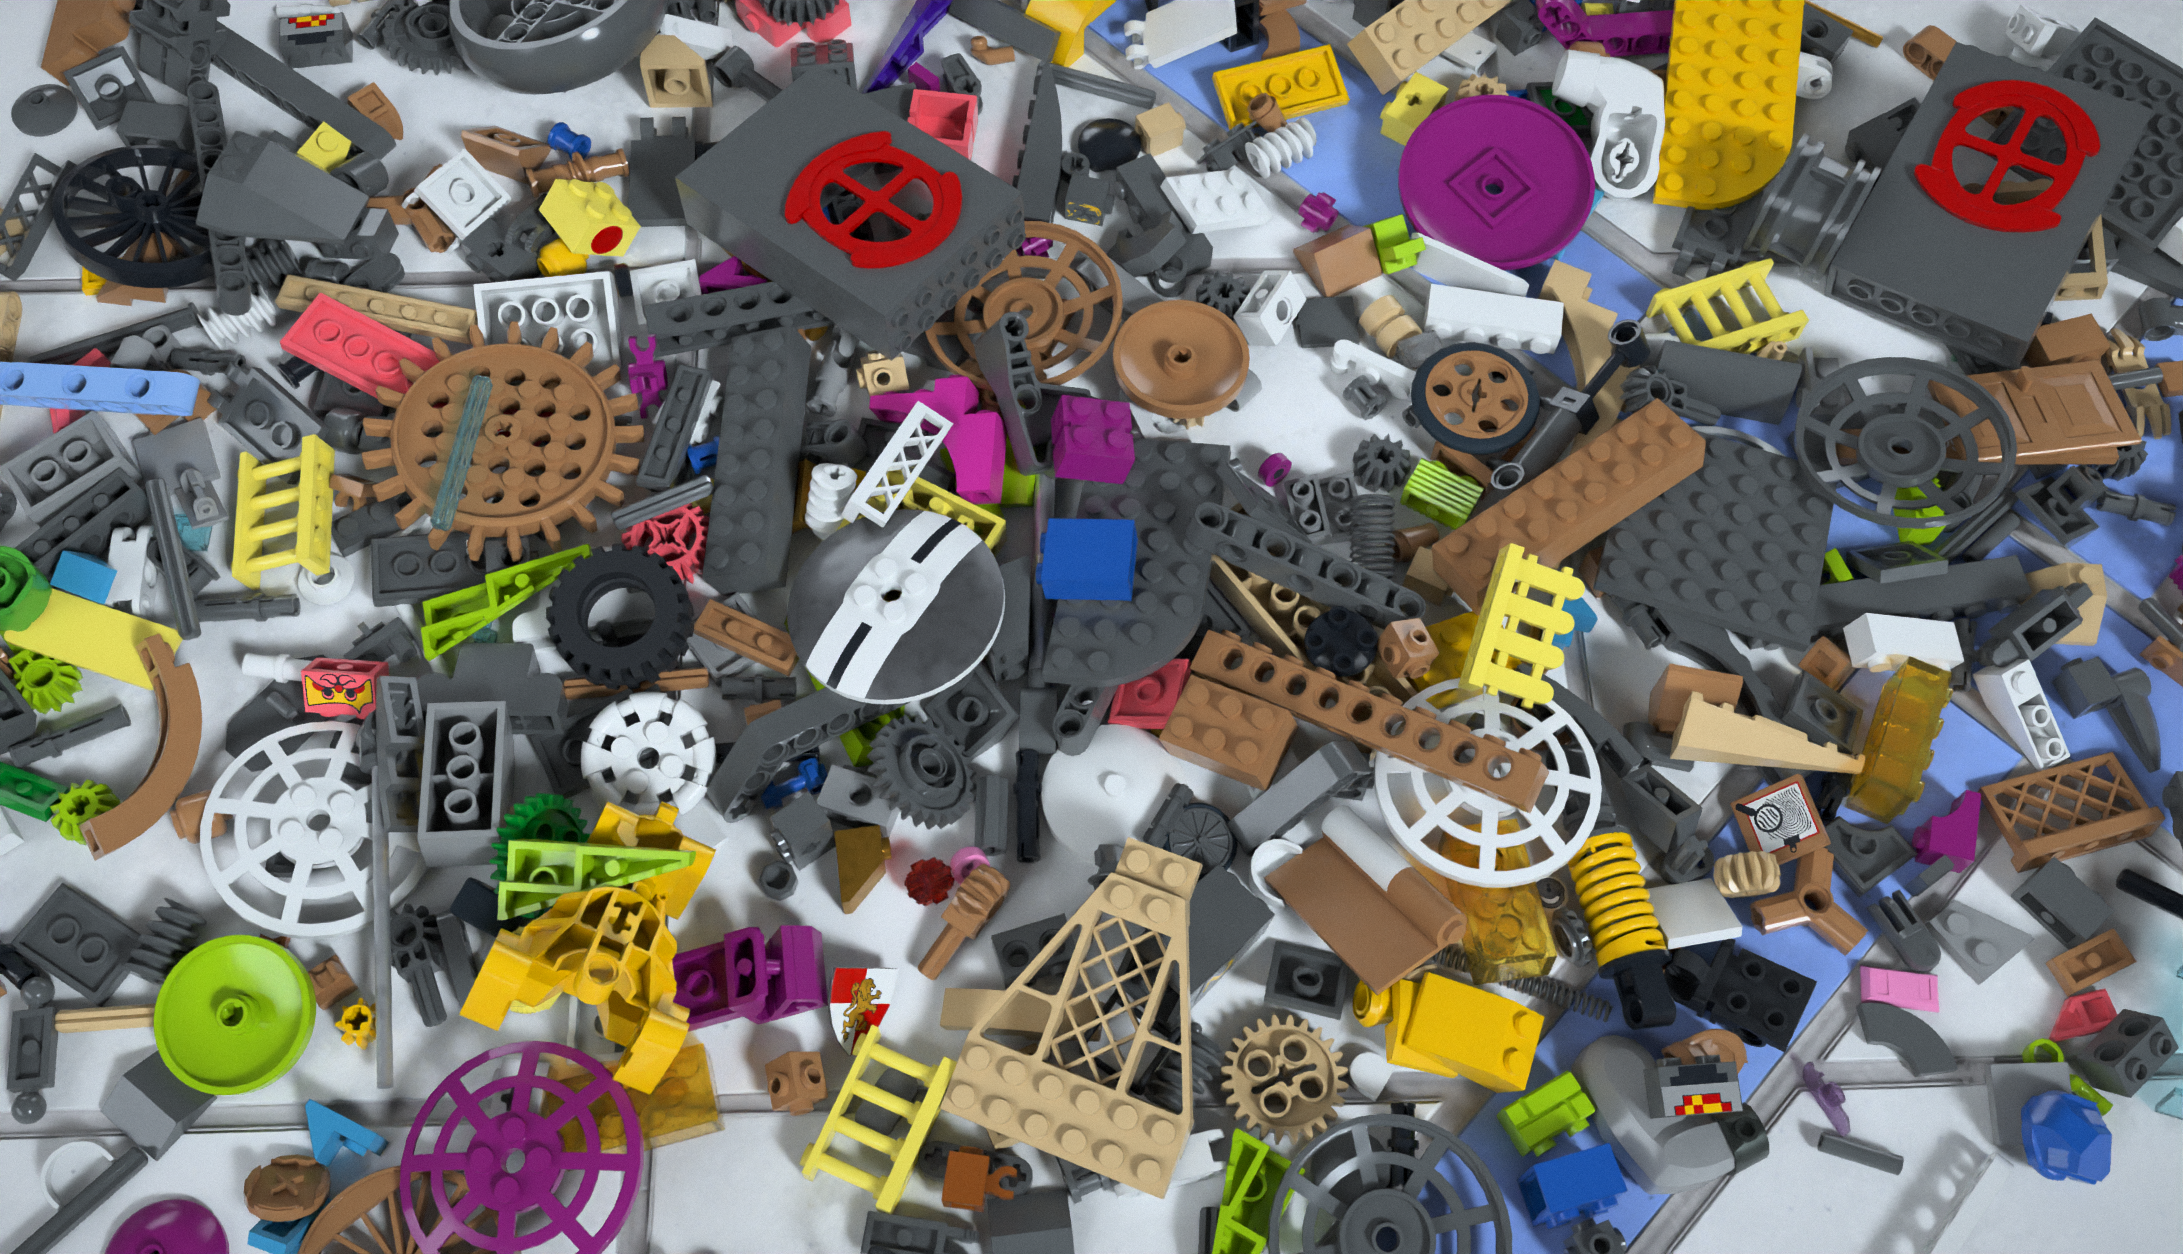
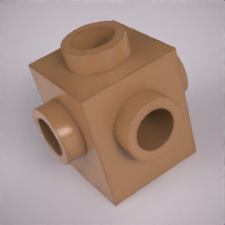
M1420 618L1390 622L1378 638L1377 649L1394 679L1409 676L1415 679L1423 676L1430 670L1431 663L1439 655L1434 641L1431 639Z
M789 1051L765 1064L768 1091L773 1111H790L791 1116L804 1115L814 1110L813 1105L828 1098L820 1052Z

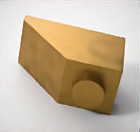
M880 825L834 831L841 903L845 914H852L886 874L885 860L892 859L889 837L882 838Z

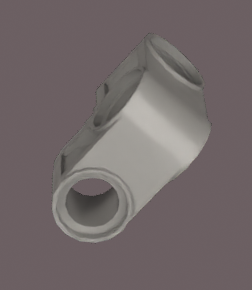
M166 326L151 327L143 334L142 338L136 335L125 337L110 367L150 371L175 370L171 365V353L175 348L182 350L184 348Z

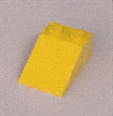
M1425 972L1403 1046L1496 1093L1524 1091L1544 1016L1513 1000L1430 972Z

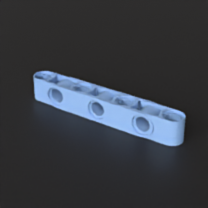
M0 362V405L148 415L192 416L200 385L198 378L179 372Z

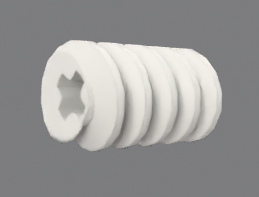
M1301 117L1296 122H1290L1285 127H1279L1274 132L1265 134L1264 137H1258L1253 142H1247L1245 144L1247 158L1253 168L1266 179L1270 176V169L1273 173L1277 174L1281 171V165L1288 169L1292 166V160L1298 164L1302 162L1303 156L1307 159L1313 156V146L1317 142L1316 133L1311 123L1306 118Z
M261 284L257 285L259 296L256 297L251 292L252 306L249 312L244 315H229L221 309V313L217 314L211 308H207V320L197 314L207 334L221 350L226 349L225 338H228L234 344L239 343L237 332H240L246 338H250V326H253L260 333L263 332V320L267 321L271 326L276 325L275 315L277 312Z
M823 463L813 468L810 491L808 493L809 500L806 505L807 512L804 517L806 524L812 528L813 533L822 540L836 532L845 519L841 514L856 487L857 475L854 470L847 466L833 463Z

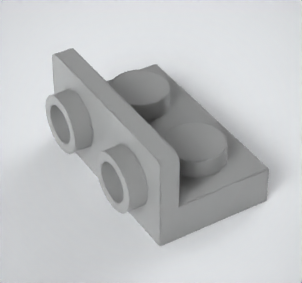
M1804 347L1798 359L1793 361V363L1802 364V371L1797 383V407H1801L1805 397L1818 382L1830 373L1840 369L1838 358L1813 357L1812 348ZM1843 385L1826 395L1813 409L1810 417L1823 422L1833 419L1846 406Z

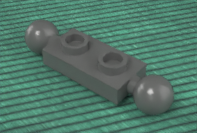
M42 976L28 979L21 988V999L28 1005V1010L13 1011L6 1089L13 1093L21 1092V1095L13 1101L11 1106L13 1118L21 1124H33L45 1115L47 1104L44 1097L39 1094V1089L53 1088L55 1085L58 1031L55 1029L54 1023L55 1015L60 1010L53 1006L45 1007L54 998L55 986L51 980Z

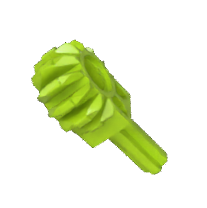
M0 630V635L4 639L6 631ZM4 639L15 655L8 660L16 671V674H13L17 682L15 688L32 710L36 709L39 713L46 715L51 708L54 711L61 712L62 704L65 702L75 703L72 696L73 693L83 691L79 683L83 676L76 666L9 644Z

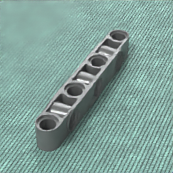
M1203 502L1198 505L1187 526V538L1195 546L1330 608L1344 606L1349 611L1364 617L1370 624L1383 630L1386 629L1390 622L1413 618L1421 619L1426 612L1425 600L1416 592L1351 561L1217 503Z

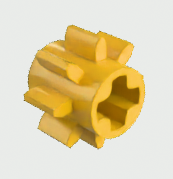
M359 998L357 1005L342 1007L344 1011L342 1021L336 1022L335 1026L342 1031H347L341 1038L345 1044L349 1046L356 1040L357 1046L362 1050H366L368 1043L376 1040V1007L374 1003L369 1008L368 1002L363 998Z

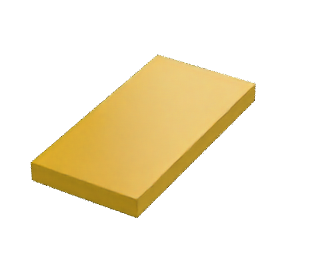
M1330 44L1213 72L1212 75L1229 131L1240 123H1243L1246 127L1253 122L1249 118L1247 107L1250 101L1261 93H1267L1269 96L1275 97L1285 120L1347 105L1350 100ZM1255 124L1252 128L1259 127V125Z

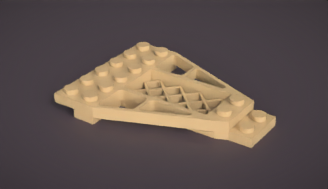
M1128 837L1115 873L1111 872L969 1031L940 1109L1152 1196L1165 1199L1178 1160L1182 1158L1195 1121L1193 1120L1189 902L1203 865ZM1103 912L1115 916L1099 924ZM1125 921L1152 931L1132 939ZM1119 923L1127 942L1107 951L1099 932ZM1081 924L1082 930L1059 992L1051 996L1028 987L1027 983ZM1161 934L1171 937L1168 947H1166ZM1155 936L1164 956L1144 965L1135 945ZM1095 937L1102 954L1085 962ZM1130 948L1138 968L1119 977L1110 957ZM1105 960L1113 980L1094 989L1086 968ZM1176 961L1179 963L1180 1045L1154 1036L1151 1033ZM1161 964L1153 985L1147 971ZM1081 974L1088 992L1071 999ZM1141 974L1150 994L1130 1003L1122 982ZM1116 986L1125 1006L1105 1015L1097 994ZM1020 991L1046 1000L1052 1006L1051 1014L1034 1055L1024 1053L984 1036L985 1030ZM1091 997L1099 1018L1080 1026L1071 1006ZM1147 1002L1139 1024L1133 1008ZM1067 1012L1074 1030L1057 1037ZM1128 1012L1136 1032L1116 1041L1108 1020ZM1102 1023L1111 1044L1091 1053L1083 1032ZM1077 1035L1085 1056L1066 1064L1058 1043ZM1133 1040L1125 1061L1119 1046ZM1149 1041L1181 1053L1183 1101L1181 1114L1129 1093L1144 1048ZM1113 1049L1122 1071L1102 1079L1094 1058ZM1052 1050L1059 1066L1048 1062ZM1088 1061L1095 1080L1072 1072L1070 1069ZM1119 1078L1116 1089L1105 1085Z

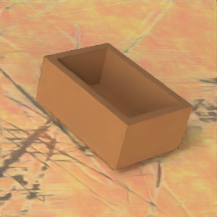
M1191 675L1159 740L1170 755L1266 792L1270 788L1299 726L1287 709Z

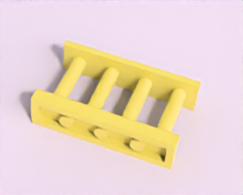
M1771 258L1759 262L1755 260L1750 261L1740 268L1677 288H1664L1654 294L1646 311L1648 318L1665 313L1682 343L1747 355L1760 351L1771 341H1782L1785 343L1798 339L1809 321L1803 309L1790 314L1784 312L1768 287L1765 279L1774 264ZM1752 286L1772 319L1762 323L1754 321L1737 290ZM1723 295L1743 329L1734 332L1725 331L1708 299ZM1694 304L1713 338L1703 342L1696 340L1678 309Z
M313 434L302 437V452L300 456L266 465L262 464L247 451L240 453L239 469L237 471L238 492L231 570L233 578L253 591L260 589L261 571L297 562L316 576L330 573L333 489L329 488L332 474H334L335 450L317 435ZM301 470L298 487L266 494V480L268 478ZM299 501V510L295 518L264 525L265 509ZM297 532V545L294 549L262 556L263 540Z
M872 1025L868 1034H860L852 1053L857 1056L816 1143L810 1142L801 1157L800 1165L804 1167L802 1174L805 1179L813 1182L818 1169L873 1193L872 1198L877 1200L875 1205L877 1211L894 1215L916 1167L919 1153L923 1146L926 1145L941 1112L940 1107L957 1062L944 1056L939 1066L933 1064L930 1067L878 1044L881 1038L880 1029ZM870 1059H874L925 1082L924 1086L929 1089L923 1102L916 1101L914 1104L862 1081L861 1078ZM853 1095L907 1118V1123L912 1126L906 1139L899 1138L897 1141L844 1117ZM839 1132L890 1155V1160L895 1163L889 1177L884 1175L881 1178L827 1155L826 1152L835 1133Z

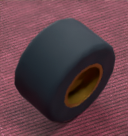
M472 877L466 880L450 907V912L494 937H497L501 928L513 933L524 919V917L517 916L507 920H497L499 894L494 892L495 888Z

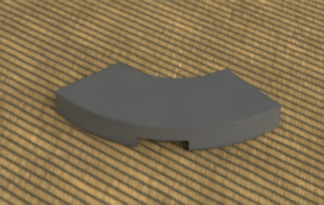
M1860 1003L1856 1006L1867 1044L1883 1045L1896 1051L1909 1063L1915 1077L1951 1073L1958 1070L1955 1059L1943 1039L1917 1016L1901 1008L1881 1003Z

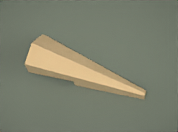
M1695 691L1691 692L1684 704L1682 719L1673 734L1670 759L1852 774H1861L1865 763V756L1862 754L1854 756L1840 753L1837 751V745L1830 742L1824 743L1823 747L1808 741L1807 734L1759 715L1751 717L1734 713V706L1725 702L1720 704V707L1703 701V694Z

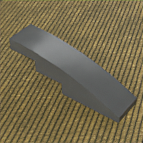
M1522 663L1517 666L1515 671L1530 676L1532 667ZM1542 674L1541 680L1548 682L1553 687L1554 696L1552 700L1564 709L1583 730L1595 754L1599 752L1620 779L1635 771L1644 758L1622 734L1589 704L1557 681ZM1534 703L1531 708L1540 722L1554 715L1542 705ZM1566 725L1553 733L1556 737L1565 731L1575 744H1579Z
M379 676L377 678L376 747L379 790L385 832H418L425 724L416 677Z

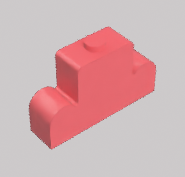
M734 0L738 18L745 23L751 32H757L774 47H780L804 28L807 29V35L811 40L824 43L834 39L852 25L849 3L845 0H839V4L835 5L834 13H826L825 20L816 18L814 25L808 21L803 22L801 27L797 22H793L788 26L785 19L776 22L774 16L767 15L759 0Z

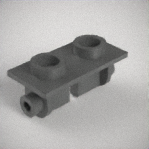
M1253 121L1246 127L1243 123H1240L1226 133L1229 138L1223 142H1220L1218 138L1210 142L1202 149L1205 154L1197 161V164L1206 160L1208 163L1206 165L1207 171L1214 172L1228 170L1238 163L1232 152L1236 153L1240 161L1247 157L1245 144L1261 137L1259 134H1253L1251 128L1257 122Z

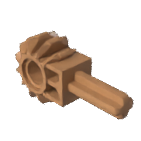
M982 864L972 870L964 879L952 898L951 903L941 915V918L947 921L948 924L918 965L917 969L921 974L930 980H936L965 937L968 936L976 940L985 925L996 915L1008 896L1010 882L1002 873L993 867Z

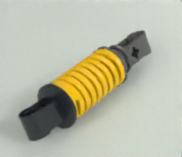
M1580 744L1560 745L1566 756L1569 774L1591 779L1589 765ZM1549 748L1546 755L1547 769L1558 771L1554 756ZM1601 778L1600 810L1595 825L1582 848L1567 864L1570 869L1571 878L1576 883L1575 891L1580 896L1579 904L1584 910V920L1589 924L1588 934L1593 938L1592 947L1597 951L1595 954L1599 966V976L1602 979H1614L1626 1024L1633 1030L1670 1026L1676 1018V1006L1670 995L1662 966L1672 960L1670 951L1666 949L1662 933L1656 929L1659 924L1658 919L1651 915L1654 912V907L1650 902H1647L1650 897L1649 891L1642 888L1645 885V878L1638 874L1641 866L1635 861L1637 854L1632 848L1634 846L1631 838L1633 836L1631 829L1616 826L1614 820L1616 813L1614 808L1610 806L1606 787ZM1569 789L1568 797L1572 794L1574 796L1569 800L1567 798L1562 813L1564 816V829L1569 832L1572 839L1585 819L1590 804V794Z

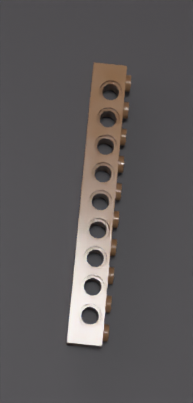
M1208 629L1190 666V669L1200 678L1287 709L1292 716L1529 814L1531 813L1549 774L1548 769L1541 762L1542 757L1539 754L1525 748H1520L1519 752L1513 751L1505 747V741L1493 735L1485 734L1483 738L1470 734L1471 728L1460 722L1450 720L1449 724H1445L1435 720L1437 715L1425 708L1416 706L1414 711L1403 707V702L1392 695L1382 693L1381 697H1377L1368 693L1370 689L1359 682L1349 680L1348 684L1336 680L1337 676L1324 668L1317 667L1315 671L1304 668L1305 663L1291 655L1285 654L1282 659L1272 655L1273 650L1263 644L1253 642L1252 646L1241 642L1242 638L1228 630L1223 629L1221 634ZM1243 657L1241 665L1236 669H1231L1234 660ZM1274 669L1273 677L1267 682H1262L1263 675L1267 671ZM1302 682H1306L1305 690L1301 694L1294 695L1295 687ZM1339 695V700L1334 707L1325 708L1326 702L1331 696ZM1366 708H1372V714L1369 719L1358 722L1360 712ZM1406 722V727L1402 733L1391 735L1392 727L1396 723ZM1440 735V742L1435 748L1425 749V742L1429 737ZM1475 749V756L1470 762L1459 763L1460 754L1464 750ZM1510 763L1511 769L1506 776L1501 778L1494 777V770L1499 764Z

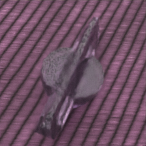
M1807 1062L1803 1070V1079L1807 1088L1841 1136L1847 1135L1851 1130L1849 1117L1841 1105L1846 1100L1842 1089L1834 1082L1824 1083L1821 1078L1824 1076V1073L1815 1070L1813 1062Z

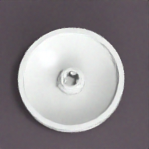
M1101 725L1098 727L1085 752L1080 755L1069 756L1062 753L1058 748L1051 757L1042 779L1041 806L1043 816L1050 832L1064 849L1075 857L1095 865L1094 851L1098 849L1099 844H1118L1124 847L1128 837L1142 842V837L1149 827L1153 828L1151 822L1165 799L1170 800L1168 794L1176 783L1188 786L1187 778L1179 759L1170 755L1159 738L1153 734L1127 725Z

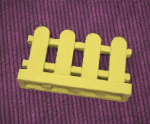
M1510 543L1499 550L1458 687L1472 692L1482 688L1484 685L1487 687L1485 694L1494 697L1497 696L1498 691L1523 699L1521 706L1531 709L1534 703L1538 705L1548 703L1554 696L1553 687L1548 682L1542 681L1541 677L1544 668L1553 670L1560 667L1564 662L1562 650L1552 646L1554 634L1564 635L1573 630L1574 619L1571 614L1562 611L1564 600L1573 601L1580 598L1584 594L1585 586L1579 578L1572 576L1574 569L1565 566L1559 572L1537 564L1538 556L1528 554L1526 559H1523L1522 555L1525 548ZM1514 582H1518L1516 593H1511ZM1529 587L1554 595L1551 606L1526 598ZM1504 616L1508 617L1505 629L1501 627ZM1519 621L1543 629L1541 640L1538 641L1516 633ZM1493 651H1497L1495 662L1491 663ZM1508 656L1533 664L1530 676L1506 668Z

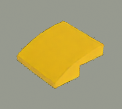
M1400 979L1391 985L1393 1021L1385 1026L1387 1063L1455 1078L1458 1076V1073L1403 1046L1421 984Z

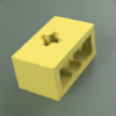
M1415 72L1408 82L1403 81L1395 96L1396 99L1393 102L1388 101L1380 115V119L1383 120L1380 133L1406 146L1412 133L1421 122L1444 106L1449 88Z

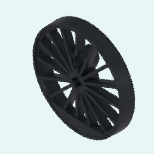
M134 145L111 149L94 155L75 166L58 185L53 198V217L59 236L72 258L90 272L115 283L141 288L178 287L192 284L214 275L209 238L197 232H208L207 228L197 226L196 224L202 193L200 191L185 197L200 183L196 154L194 152L161 145ZM144 166H166L158 191L149 189ZM138 167L143 188L133 178L122 176L117 170ZM175 169L192 172L187 179L166 196ZM105 174L110 177L105 186L93 181ZM84 189L107 200V202L75 196L80 190ZM69 209L102 214L67 218ZM104 228L81 238L74 232L75 230ZM152 233L155 234L162 263L142 262ZM161 233L185 259L172 262L167 261ZM121 237L104 253L93 248ZM141 237L133 261L117 258ZM180 237L205 248V250L195 255Z

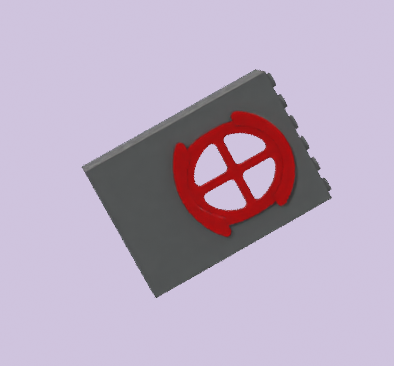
M1956 42L1830 264L1824 296L2009 370H2017L2132 158L2154 110L2145 107L2139 102L2115 97L2107 91L2095 90L2078 84L2072 79H2063L2046 73L2040 68L2028 67L2014 62L2008 57L1982 51L1974 45ZM2012 107L2025 112L2006 145L1993 143L1965 131L1966 126L1973 120L1994 109ZM2038 117L2054 122L2060 129L2066 146V158L2063 164L2054 165L2021 152L2020 147ZM1956 146H1965L1997 159L1998 163L1979 194L1967 192L1955 176L1952 154ZM2017 165L2048 176L2053 180V184L2047 190L2028 201L2012 205H2002L1993 200L1995 192L2011 166Z
M813 65L675 177L684 215L689 226L891 361L899 353L906 351L922 332L929 330L944 312L951 310L966 292L974 289L988 272L996 269L1010 252L1018 249L1023 244L1026 236L1023 192L816 65ZM877 162L893 164L903 169L902 172L879 191H872L856 181ZM913 179H919L924 182L933 197L932 213L928 219L923 221L917 220L889 202L895 194ZM845 189L865 202L838 225L830 223L822 211L825 206ZM875 212L884 213L911 231L905 238L888 242H871L850 236L851 232Z

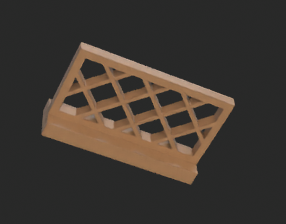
M2113 752L1983 786L1978 791V793H1981V800L2015 854L2010 861L2018 873L2039 868L2054 856L2059 861H2064L2151 837L2165 820L2158 806L2148 807ZM2106 765L2114 777L2113 782L2111 783L2093 776L2094 768ZM2070 776L2082 781L2080 791L2078 792L2059 784L2061 777ZM2035 784L2050 790L2047 801L2026 793L2028 786ZM2088 784L2109 792L2106 803L2085 795ZM2002 793L2017 799L2014 809L2011 810L1999 805L1994 795ZM2055 793L2076 801L2073 812L2052 804ZM2117 795L2129 800L2135 810L2127 812L2112 806L2114 796ZM2022 802L2043 810L2039 821L2019 813ZM2084 804L2101 811V818L2093 821L2079 815L2081 805ZM2048 813L2068 820L2067 828L2059 830L2045 824ZM2015 822L2036 830L2034 837L2021 841L2013 828Z

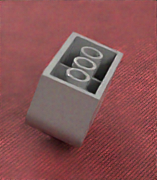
M506 701L427 703L417 836L427 867L495 865L489 863V860L498 855V850L494 849L491 844L500 842L502 838L496 829L497 827H507L504 815L509 814L510 806H513L514 739Z

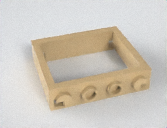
M2037 179L2032 182L2019 183L2003 181L1995 192L1993 200L2002 205L2022 203L2043 193L2053 184V180ZM1969 183L1962 187L1971 194H1979L1985 185ZM2101 215L2088 237L2091 272L2068 274L2054 301L2102 298L2108 285Z

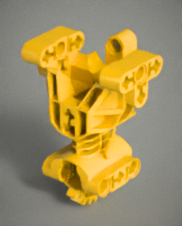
M607 801L586 843L696 851L693 865L619 887H599L590 891L564 893L556 900L552 909L525 926L521 936L501 928L459 1015L498 1031L514 1000L534 1008L564 991L578 997L584 1003L596 1005L605 1038L626 1047L616 1066L612 1079L650 1095L676 1057L690 1026L686 1022L690 1009L673 1002L676 995L677 982L674 978L672 959L677 953V942L665 926V916L667 915L676 920L680 918L704 878L716 849L683 835L682 831L673 824L679 808L661 801L654 815H638Z

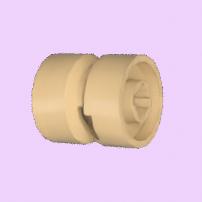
M1386 295L1374 301L1363 312L1359 320L1365 331L1370 336L1377 338L1376 344L1387 358L1391 359L1408 351L1418 341L1422 333L1421 328L1411 316L1404 315L1405 310L1393 295Z

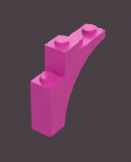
M950 375L948 378L935 379L934 391L919 389L915 393L903 394L889 391L883 395L870 396L869 409L880 421L902 424L917 401L952 422L953 425L942 442L948 449L953 461L957 482L956 492L964 500L974 505L1001 503L1007 429L997 412L990 410H980L977 412L979 391L968 377ZM926 419L920 425L921 429L932 435H937L941 430Z

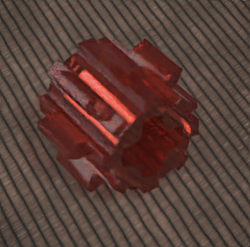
M936 857L927 861L921 859L910 865L912 871L907 874L908 877L904 881L909 898H913L917 904H923V906L931 903L937 905L949 898L947 892L952 889L955 882L949 865H945L943 860H937Z

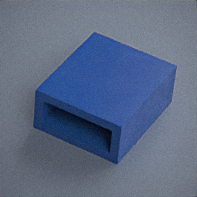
M1048 518L1047 532H1042L1040 536V552L1044 554L1043 563H1037L1036 583L1037 585H1042L1045 599L1132 601L1138 545L1135 521L1124 519Z

